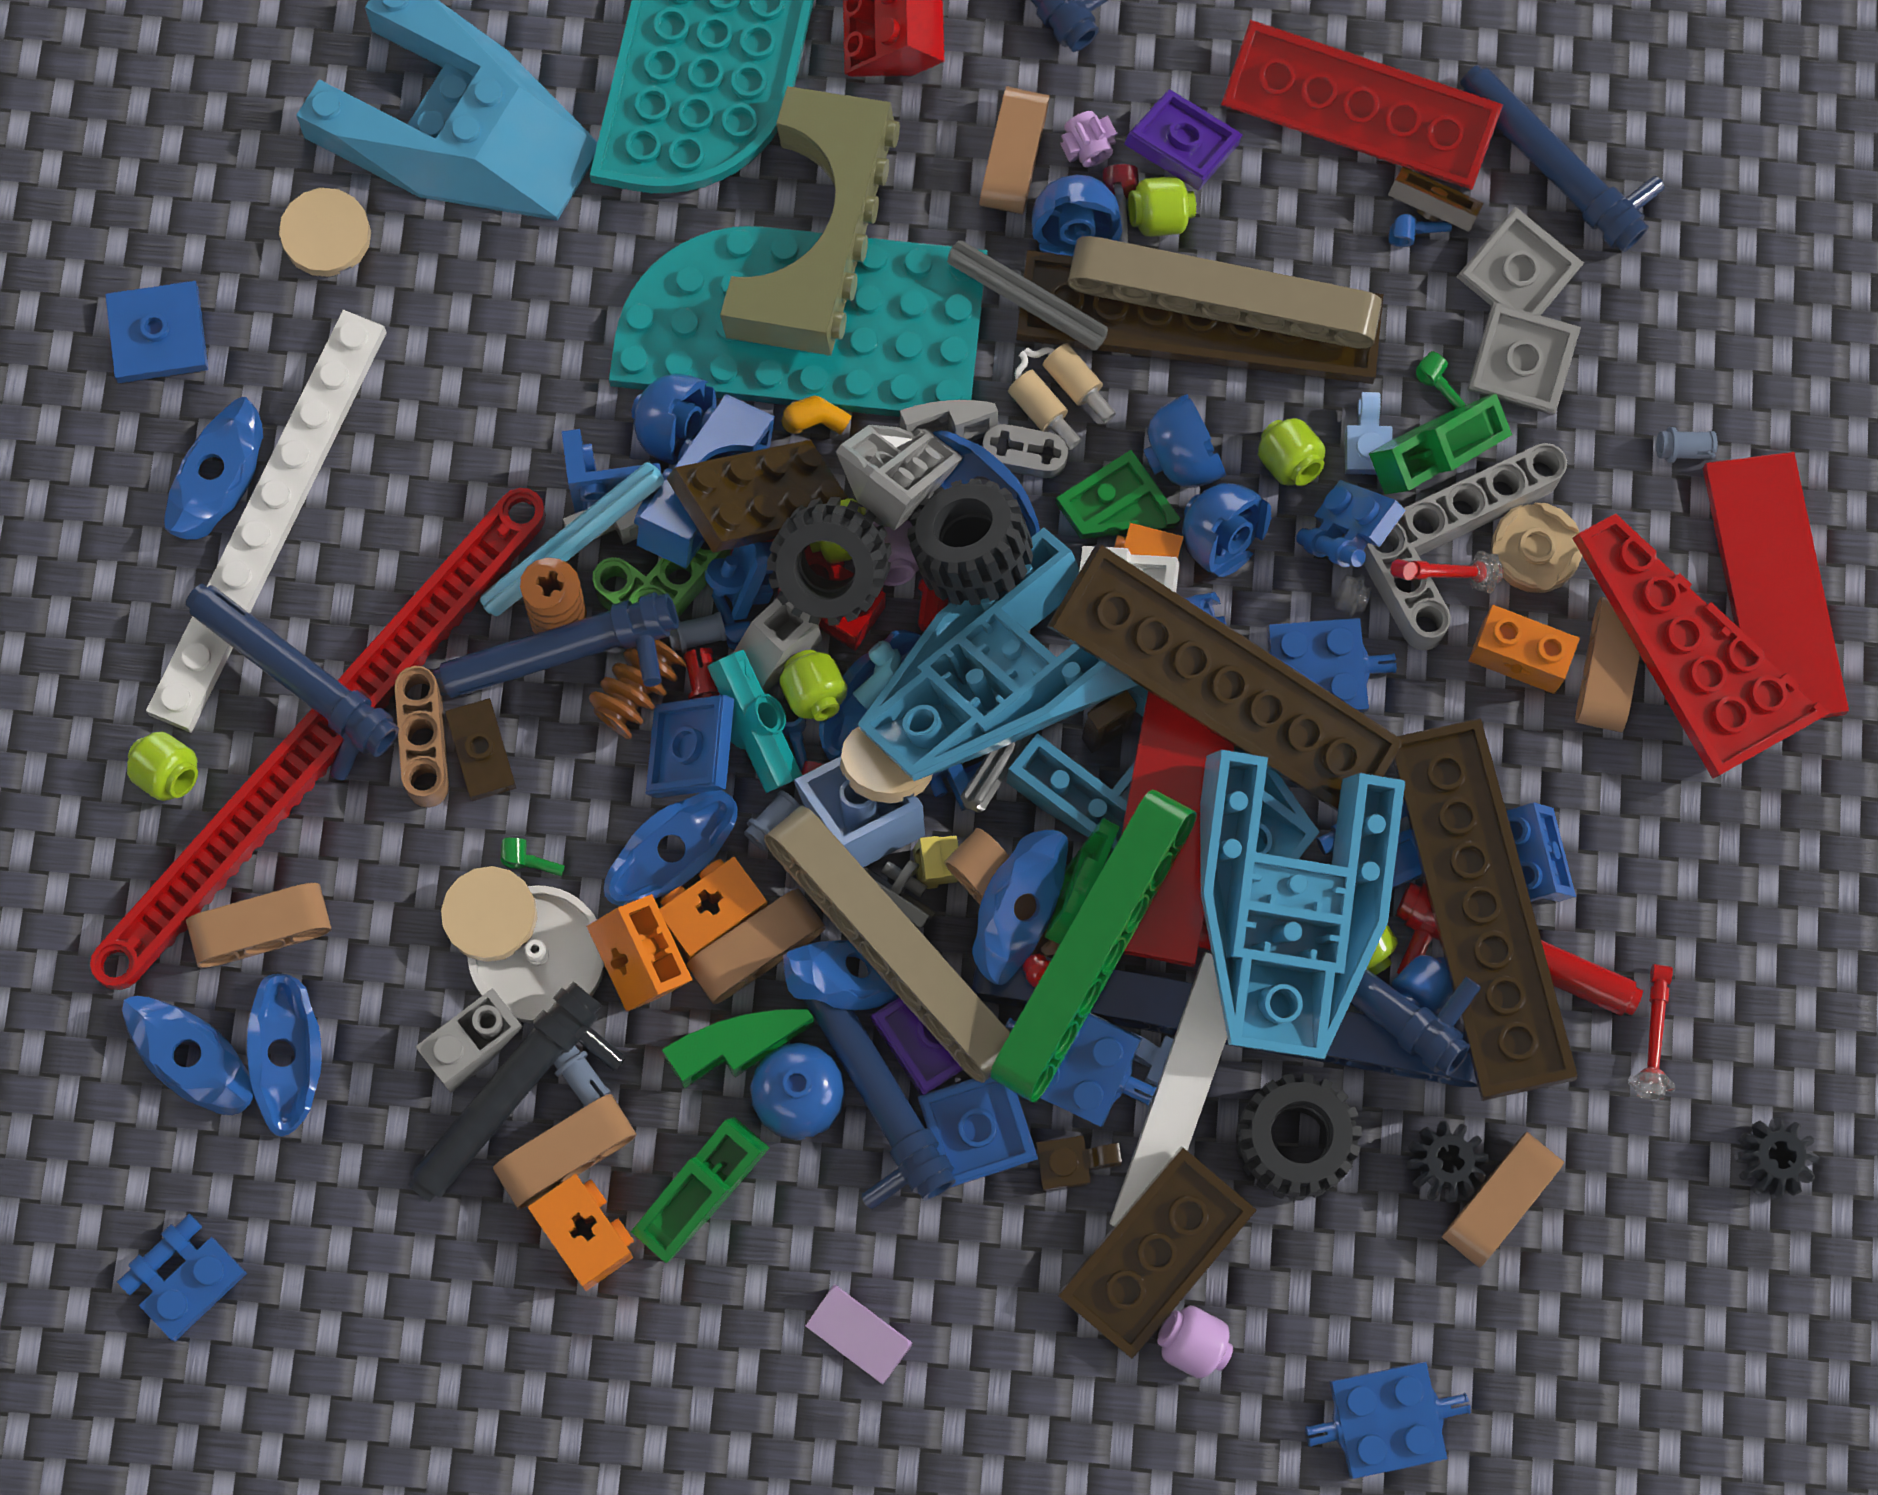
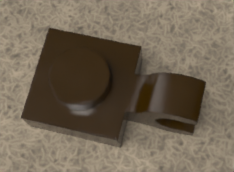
M1084 1136L1036 1142L1043 1192L1091 1185L1089 1171L1119 1167L1122 1163L1119 1143L1085 1149Z

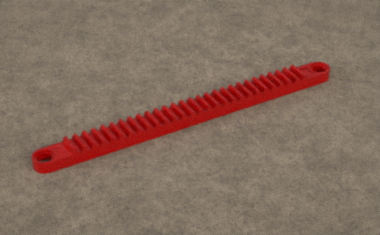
M516 488L506 493L342 674L338 681L349 690H358L371 700V707L374 709L386 708L390 698L395 695V682L400 672L411 666H423L427 657L437 651L439 643L442 640H446L450 636L451 630L462 623L464 615L474 609L480 596L490 586L498 582L500 575L510 569L515 558L541 531L545 524L546 513L539 495L528 488ZM521 502L529 503L535 508V515L532 520L524 524L516 523L509 517L511 508ZM311 709L97 946L91 956L90 967L94 977L103 986L111 990H123L136 983L166 948L173 946L176 937L188 929L186 920L195 914L201 913L202 908L213 901L217 891L224 889L227 880L239 872L242 863L250 860L253 851L264 844L268 834L275 832L278 823L289 816L290 810L294 806L301 803L303 795L314 788L315 782L319 778L326 775L328 767L333 764L344 739L329 728L327 719L314 709ZM117 952L126 954L129 959V967L126 973L116 978L107 976L104 971V962L107 957Z

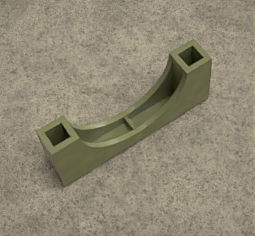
M787 86L776 123L781 147L801 153L817 163L825 171L836 190L833 212L819 240L805 255L794 263L773 273L761 276H731L720 317L726 338L831 356L835 340H841L845 333L846 313L843 311L846 300L852 301L856 293L857 274L854 273L857 261L863 262L866 257L868 236L865 235L868 223L874 224L877 218L879 199L876 197L878 186H884L887 182L889 159H886L889 147L895 148L897 145L900 124L899 121H894L891 102Z

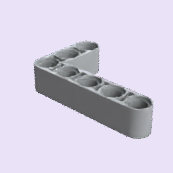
M1549 443L1538 444L1405 507L1406 511L1385 539L1392 544L1393 552L1382 553L1370 543L1366 545L1363 550L1366 554L1363 564L1404 639L1411 647L1424 651L1436 647L1450 625L1451 615L1431 577L1425 580H1410L1415 586L1416 590L1414 592L1407 593L1399 590L1394 582L1396 577H1393L1390 572L1392 562L1396 559L1410 562L1422 561L1419 556L1506 515L1512 508L1520 505L1525 506L1550 494L1555 490L1567 469L1565 453L1559 447ZM1533 464H1545L1550 468L1553 476L1545 477L1539 475L1534 470ZM1493 483H1506L1512 489L1513 495L1505 496L1499 494L1494 489ZM1464 501L1468 503L1474 513L1469 515L1459 513L1454 508L1453 502ZM1425 520L1429 522L1434 532L1423 534L1417 531L1413 521ZM1428 617L1432 619L1437 626V631L1425 632L1421 630L1417 625L1416 618Z

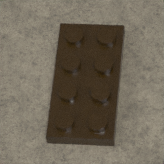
M811 440L674 467L666 478L713 553L775 539L787 518L791 517L794 510L801 505L807 508L811 500L821 498L823 504H827L830 497H841V500L849 499Z
M1181 1146L1057 1295L1133 1359L1257 1210Z

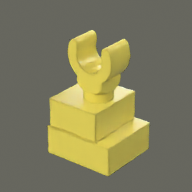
M957 836L923 837L918 840L912 849L914 862L920 865L916 872V877L928 886L927 889L937 888L939 884L956 883L958 881L944 864V861L958 848Z

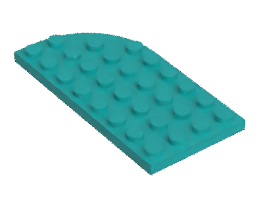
M632 0L590 172L591 183L647 193L685 192L719 182L748 165L765 149L778 131L776 123L787 86L795 87L814 0Z
M756 226L730 227L711 231L681 243L664 254L642 275L634 286L618 320L609 383L611 387L645 390L657 378L678 373L708 381L705 385L714 388L716 398H724L727 394L743 401L790 405L792 402L810 396H819L843 411L900 417V410L921 404L946 400H971L984 285L948 263V254L952 248L951 246L868 238L865 260L863 262L857 261L854 272L857 274V288L854 299L852 301L846 300L843 311L846 313L845 333L841 340H835L831 356L729 339L725 336L720 313L731 276L754 277L783 269L805 255L823 233ZM977 249L987 255V250Z

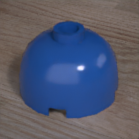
M1071 175L1061 177L1049 183L1037 197L1032 213L1034 240L1036 239L1039 242L1040 251L1073 256L1077 239L1085 236L1119 241L1122 234V222L1115 195L1102 181L1091 176Z
M670 374L657 378L642 394L636 397L632 406L635 433L640 445L649 455L676 466L684 442L689 437L695 439L699 433V427L706 411L710 407L717 408L714 388L705 385L708 381L685 374Z
M1188 394L1182 395L1158 409L1151 418L1147 430L1150 447L1143 450L1154 475L1163 471L1171 483L1183 488H1197L1226 476L1219 454L1213 453L1214 448L1210 441L1212 439Z
M1221 483L1206 489L1201 494H1196L1189 500L1184 510L1185 517L1182 536H1184L1183 543L1187 552L1202 568L1216 574L1218 577H1225L1236 572L1253 556L1254 553L1245 550L1252 544L1255 537L1263 541L1271 521L1270 504L1253 490L1237 484Z
M803 1043L782 1045L768 1053L755 1069L750 1086L752 1106L762 1125L775 1135L792 1140L813 1137L818 1133L821 1134L828 1130L841 1114L845 1099L843 1074L835 1060L820 1048Z

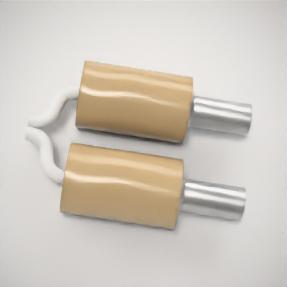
M1068 343L1059 346L1055 350L1046 347L1038 351H1032L1028 347L1019 354L1021 364L1015 370L1016 380L1009 387L1008 393L1041 431L1047 432L1052 429L1056 435L1065 441L1068 449L1071 450L1081 442V438L1063 419L1068 413L1067 408L1035 371L1029 370L1021 375L1028 364L1027 355L1032 358H1039L1049 354L1042 364L1043 367L1077 406L1087 403L1104 423L1110 421L1116 415V412L1098 392L1102 388L1103 383Z

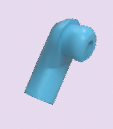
M879 641L869 650V658L876 664L874 673L853 692V695L867 710L901 664L902 658L898 649H892L887 641Z

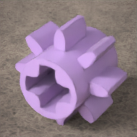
M1086 111L1074 116L1065 124L1064 128L1067 133L1061 136L1063 142L1060 145L1069 162L1079 158L1084 167H1092L1104 162L1113 154L1111 145L1116 143L1114 137L1117 133L1108 116L1099 120L1093 111Z

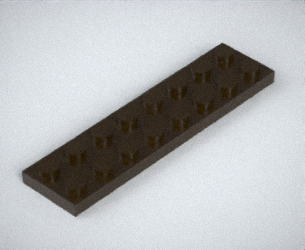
M1027 250L1024 278L1108 328L1106 339L1097 349L1099 351L1373 384L1376 378L1384 294L1373 293L1382 300L1374 345L1368 348H1352L1084 294L1072 289L1068 285L1073 256ZM1020 307L1016 340L1059 346L1068 343L1071 347L1091 349Z
M1096 544L1047 626L1246 754L1268 757V768L1336 811L1339 808L1342 779L1358 773L1383 777L1404 742L1403 739L1103 545Z
M1481 718L1398 736L1404 742L1394 757L1393 763L1398 780L1405 781L1403 801L1453 993L1465 976L1481 986L1479 992L1460 1017L1466 1042L1470 1045L1469 1055L1481 1101L1576 1081L1578 1077Z

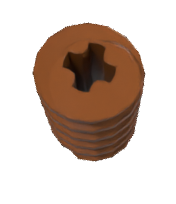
M544 558L536 560L525 569L521 576L520 589L532 631L535 634L587 618L577 572L570 564L557 558Z
M656 640L655 646L661 678L676 682L678 677L671 666L674 663L687 668L686 664L670 647L660 640ZM632 648L626 649L623 653V657L628 665L618 662L612 666V672L616 679L605 677L600 681V686L604 693L594 691L589 695V701L594 707L595 715L616 733L629 740L632 738V734L625 725L627 721L639 725L644 723L637 711L638 707L640 706L651 711L655 709L648 696L650 692L661 696L667 694L661 683L653 687L643 684L638 652Z

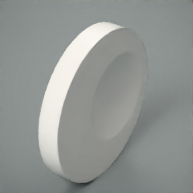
M528 886L536 900L537 922L532 937L525 945L523 944L518 950L514 951L515 954L503 960L489 962L468 957L470 974L479 993L483 996L493 988L516 1019L525 1023H532L542 1010L548 1012L556 1002L553 999L556 993L561 988L566 990L573 981L590 996H593L605 971V965L586 927L596 921V917L574 895L549 886Z

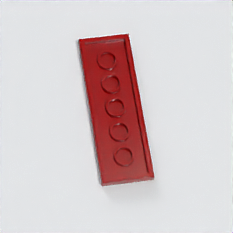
M1251 19L1221 103L1222 106L1470 190H1473L1503 106L1501 103Z
M1795 452L1706 463L1702 469L1734 624L1764 650V657L1782 674L1788 673L1800 684L1797 688L1814 704L1819 702L1830 712V714L1822 718L1846 715L1849 712Z
M1149 691L1147 693L1121 836L1143 797L1152 789L1196 811L1197 815L1189 837L1123 953L1194 967L1204 918L1201 897L1200 801L1206 756L1220 750L1234 751V745Z

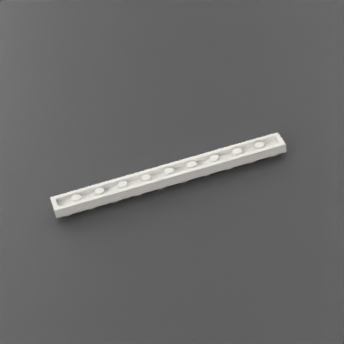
M345 310L342 311L207 587L210 585L215 586L249 613L387 333L383 325ZM192 616L146 709L148 715L192 733L233 647Z

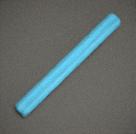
M649 462L640 466L480 596L484 609L494 616H499L523 597L520 589L521 576L530 564L544 558H557L564 562L568 561L664 483L660 470Z

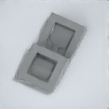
M946 400L900 410V428L910 432H914L916 428L928 429L930 432L942 430L952 432L969 441L983 438L991 427L998 425V409L995 403L984 401Z

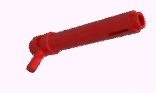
M1409 883L1395 914L1396 917L1405 920V926L1415 930L1396 972L1397 974L1412 959L1425 955L1432 938L1440 941L1425 883H1422L1421 886ZM1541 940L1554 987L1620 1016L1624 1012L1629 1015L1634 1014L1643 994V990L1636 987L1635 981Z

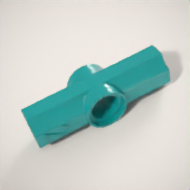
M744 649L708 665L707 668L719 694L734 698L730 741L736 747L746 750L765 792H771L802 776L782 733L786 724L784 709L774 696L764 694Z

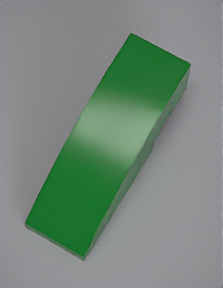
M1491 394L1391 440L1371 451L1369 456L1385 495L1406 492L1438 473L1456 469L1512 436L1497 394Z
M808 1009L750 1013L719 1021L692 1032L663 1048L662 1052L684 1088H687L724 1062L736 1078L763 1060L768 1053L782 1045H786L813 1027L814 1019Z
M732 1117L725 1120L699 1153L685 1164L631 1230V1233L667 1264L731 1195L770 1147L737 1118Z

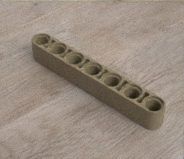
M1093 236L1077 239L1068 277V285L1072 289L1084 294L1352 348H1368L1374 345L1382 304L1379 296L1363 290Z
M799 806L764 836L769 851L957 1063L973 1079L984 1083L990 1078L992 1066L1010 1032L825 824L810 809L805 806Z

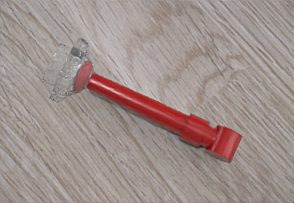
M1481 550L1476 553L1469 566L1431 564L1427 561L1410 562L1396 559L1390 567L1393 577L1405 580H1425L1428 577L1470 578L1473 590L1489 594L1494 592L1496 586L1502 581L1504 574L1498 554H1489Z
M1652 964L1650 971V982L1653 983V986L1650 987L1649 999L1651 1002L1647 1068L1641 1070L1636 1075H1631L1628 1079V1084L1636 1090V1096L1646 1100L1665 1099L1666 1092L1675 1091L1673 1081L1659 1069L1665 1008L1669 1002L1670 989L1667 985L1671 984L1673 968L1658 964Z

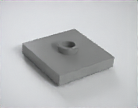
M1514 207L1457 275V278L1491 306L1496 302L1542 315L1584 263L1522 211Z
M1494 302L1490 309L1467 390L1485 396L1497 394L1499 400L1550 415L1556 414L1581 327Z

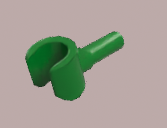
M1431 351L1416 369L1417 379L1425 385L1434 386L1455 409L1465 406V402L1448 384V381L1442 377V374L1448 367V362L1437 352Z
M504 838L502 840L500 859L506 868L521 869L528 867L562 876L564 865L534 855H526V840L520 838Z

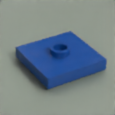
M196 281L105 294L114 374L118 383L208 370L199 288Z
M717 695L654 705L646 795L662 798L726 790L734 698L726 695Z
M991 1077L984 1083L971 1079L918 1097L927 1128L931 1129L939 1143L936 1149L940 1155L947 1156L954 1168L951 1174L956 1182L950 1188L1038 1160L1017 1093L992 1080Z

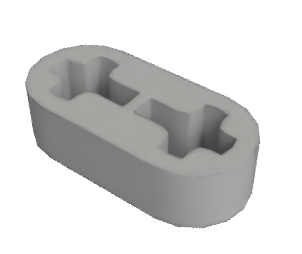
M999 424L991 427L983 438L982 447L993 454L1013 473L1039 478H1052L1058 476L1064 470L1067 463L1068 447L1065 441L1060 436L1050 432ZM1000 438L1008 439L1009 447L1013 448L1007 450L1005 456L997 455V448L991 446L998 445ZM1044 447L1053 448V455L1060 458H1052L1050 464L1041 463V456L1034 453H1042Z

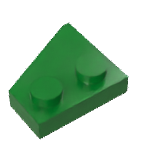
M1132 450L1056 497L1055 504L1080 539L1127 534L1130 523L1157 530L1174 529L1181 522L1178 514Z
M1102 818L1066 867L1059 898L1045 934L1046 938L1061 944L1100 875L1120 826Z

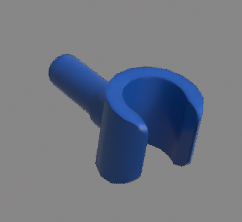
M1403 214L1390 226L1389 243L1397 247H1408L1414 244L1415 234L1451 232L1452 224L1446 221H1416L1414 216Z
M713 593L712 598L721 614L725 627L727 645L731 650H735L748 629L750 622L735 623L725 597L716 596Z
M798 718L794 722H786L782 730L783 734L789 736L800 771H802L804 761H808L802 734L806 728V719Z

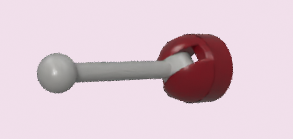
M1129 164L1111 165L1103 169V183L1115 195L1119 206L1122 222V234L1119 242L1128 243L1126 200L1129 197L1130 191H1135L1139 183L1138 168Z

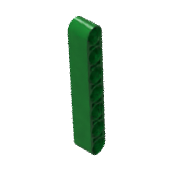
M1153 789L1143 797L996 1057L991 1069L990 1077L992 1080L1031 1102H1036L1044 1094L1189 837L1196 821V811Z

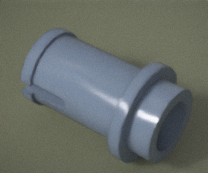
M1668 427L1666 431H1659L1657 435L1656 453L1658 458H1665L1668 463H1674L1676 458L1714 460L1716 455L1713 452H1717L1718 445L1717 435L1715 431L1679 432L1675 427Z
M720 612L683 622L679 620L678 629L670 631L668 637L670 648L674 652L681 650L683 655L687 652L688 648L717 641H726L725 628Z
M780 790L776 798L756 820L752 818L748 820L747 825L749 827L744 831V834L755 846L765 851L768 847L764 836L801 805L791 795Z
M574 1046L569 1053H563L554 1062L555 1067L558 1069L555 1075L557 1077L563 1076L582 1102L583 1107H586L595 1100L608 1095L610 1090L604 1085L585 1059L588 1053L586 1051L580 1052L577 1046Z

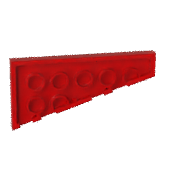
M1616 513L1583 530L1572 538L1712 779L1830 714L1819 702L1814 704L1797 688L1800 684L1788 673L1782 674L1764 657V650L1712 602L1707 604L1690 588L1692 584L1681 573L1676 575L1656 557L1657 551Z

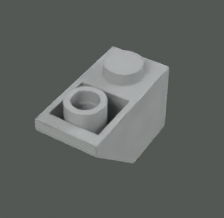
M778 599L772 602L751 622L733 652L744 649L764 694L779 682L784 665L791 656L804 650H813L823 640L819 625L809 623V614L802 612L800 618L791 613L794 606L790 602L782 605Z
M492 988L415 1047L451 1093L487 1066L522 1028V1025Z

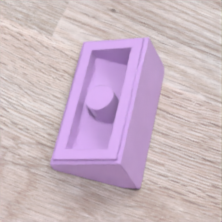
M833 1285L805 1326L882 1385L912 1346L911 1341L836 1285Z

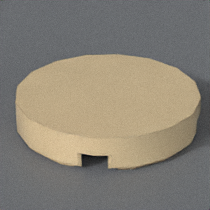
M318 188L304 192L289 204L281 217L279 235L285 253L297 268L311 275L330 277L341 274V270H345L349 266L352 268L362 260L369 248L371 229L364 208L353 196L339 189Z
M1547 503L1520 505L1512 508L1497 524L1491 538V558L1497 572L1511 586L1525 592L1546 593L1561 587L1576 572L1582 555L1572 538L1580 533L1575 521L1562 509Z
M859 727L852 730L843 742L840 763L843 776L845 774V777L849 780V786L857 794L867 799L884 803L902 802L903 797L910 796L913 793L915 797L922 793L932 779V775L913 781Z
M494 866L476 868L459 877L446 892L441 908L443 928L452 944L467 957L485 962L503 960L515 954L514 951L518 950L523 944L525 945L532 937L537 922L536 900L525 881L510 870Z

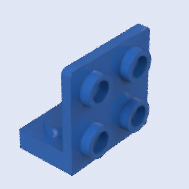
M580 429L561 431L568 485L575 513L590 508L642 466L597 471L592 443L583 444ZM653 463V465H655V466L660 470V473H661L660 464H659V463ZM656 490L652 492L649 496H647L645 499L651 501L654 495L656 494Z
M1533 802L1507 810L1530 901L1543 898L1561 902L1576 897L1554 808Z

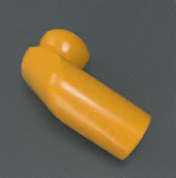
M810 396L788 405L784 410L781 422L783 428L791 434L801 433L802 430L821 423L841 435L852 415L822 397Z

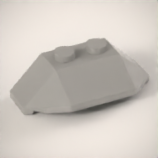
M877 425L866 426L842 443L836 451L857 502L866 508V512L870 510L876 516L875 523L884 527H890L894 531L912 517L913 512L920 510L919 504L925 498L930 499L934 494L933 491L940 487L963 459V456L942 442L928 429L916 428L914 432H910L899 427Z

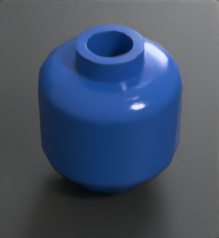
M1420 955L1412 959L1393 980L1391 985L1393 989L1420 1009L1427 1007L1437 1015L1453 995L1447 966L1443 957L1434 958L1432 956Z

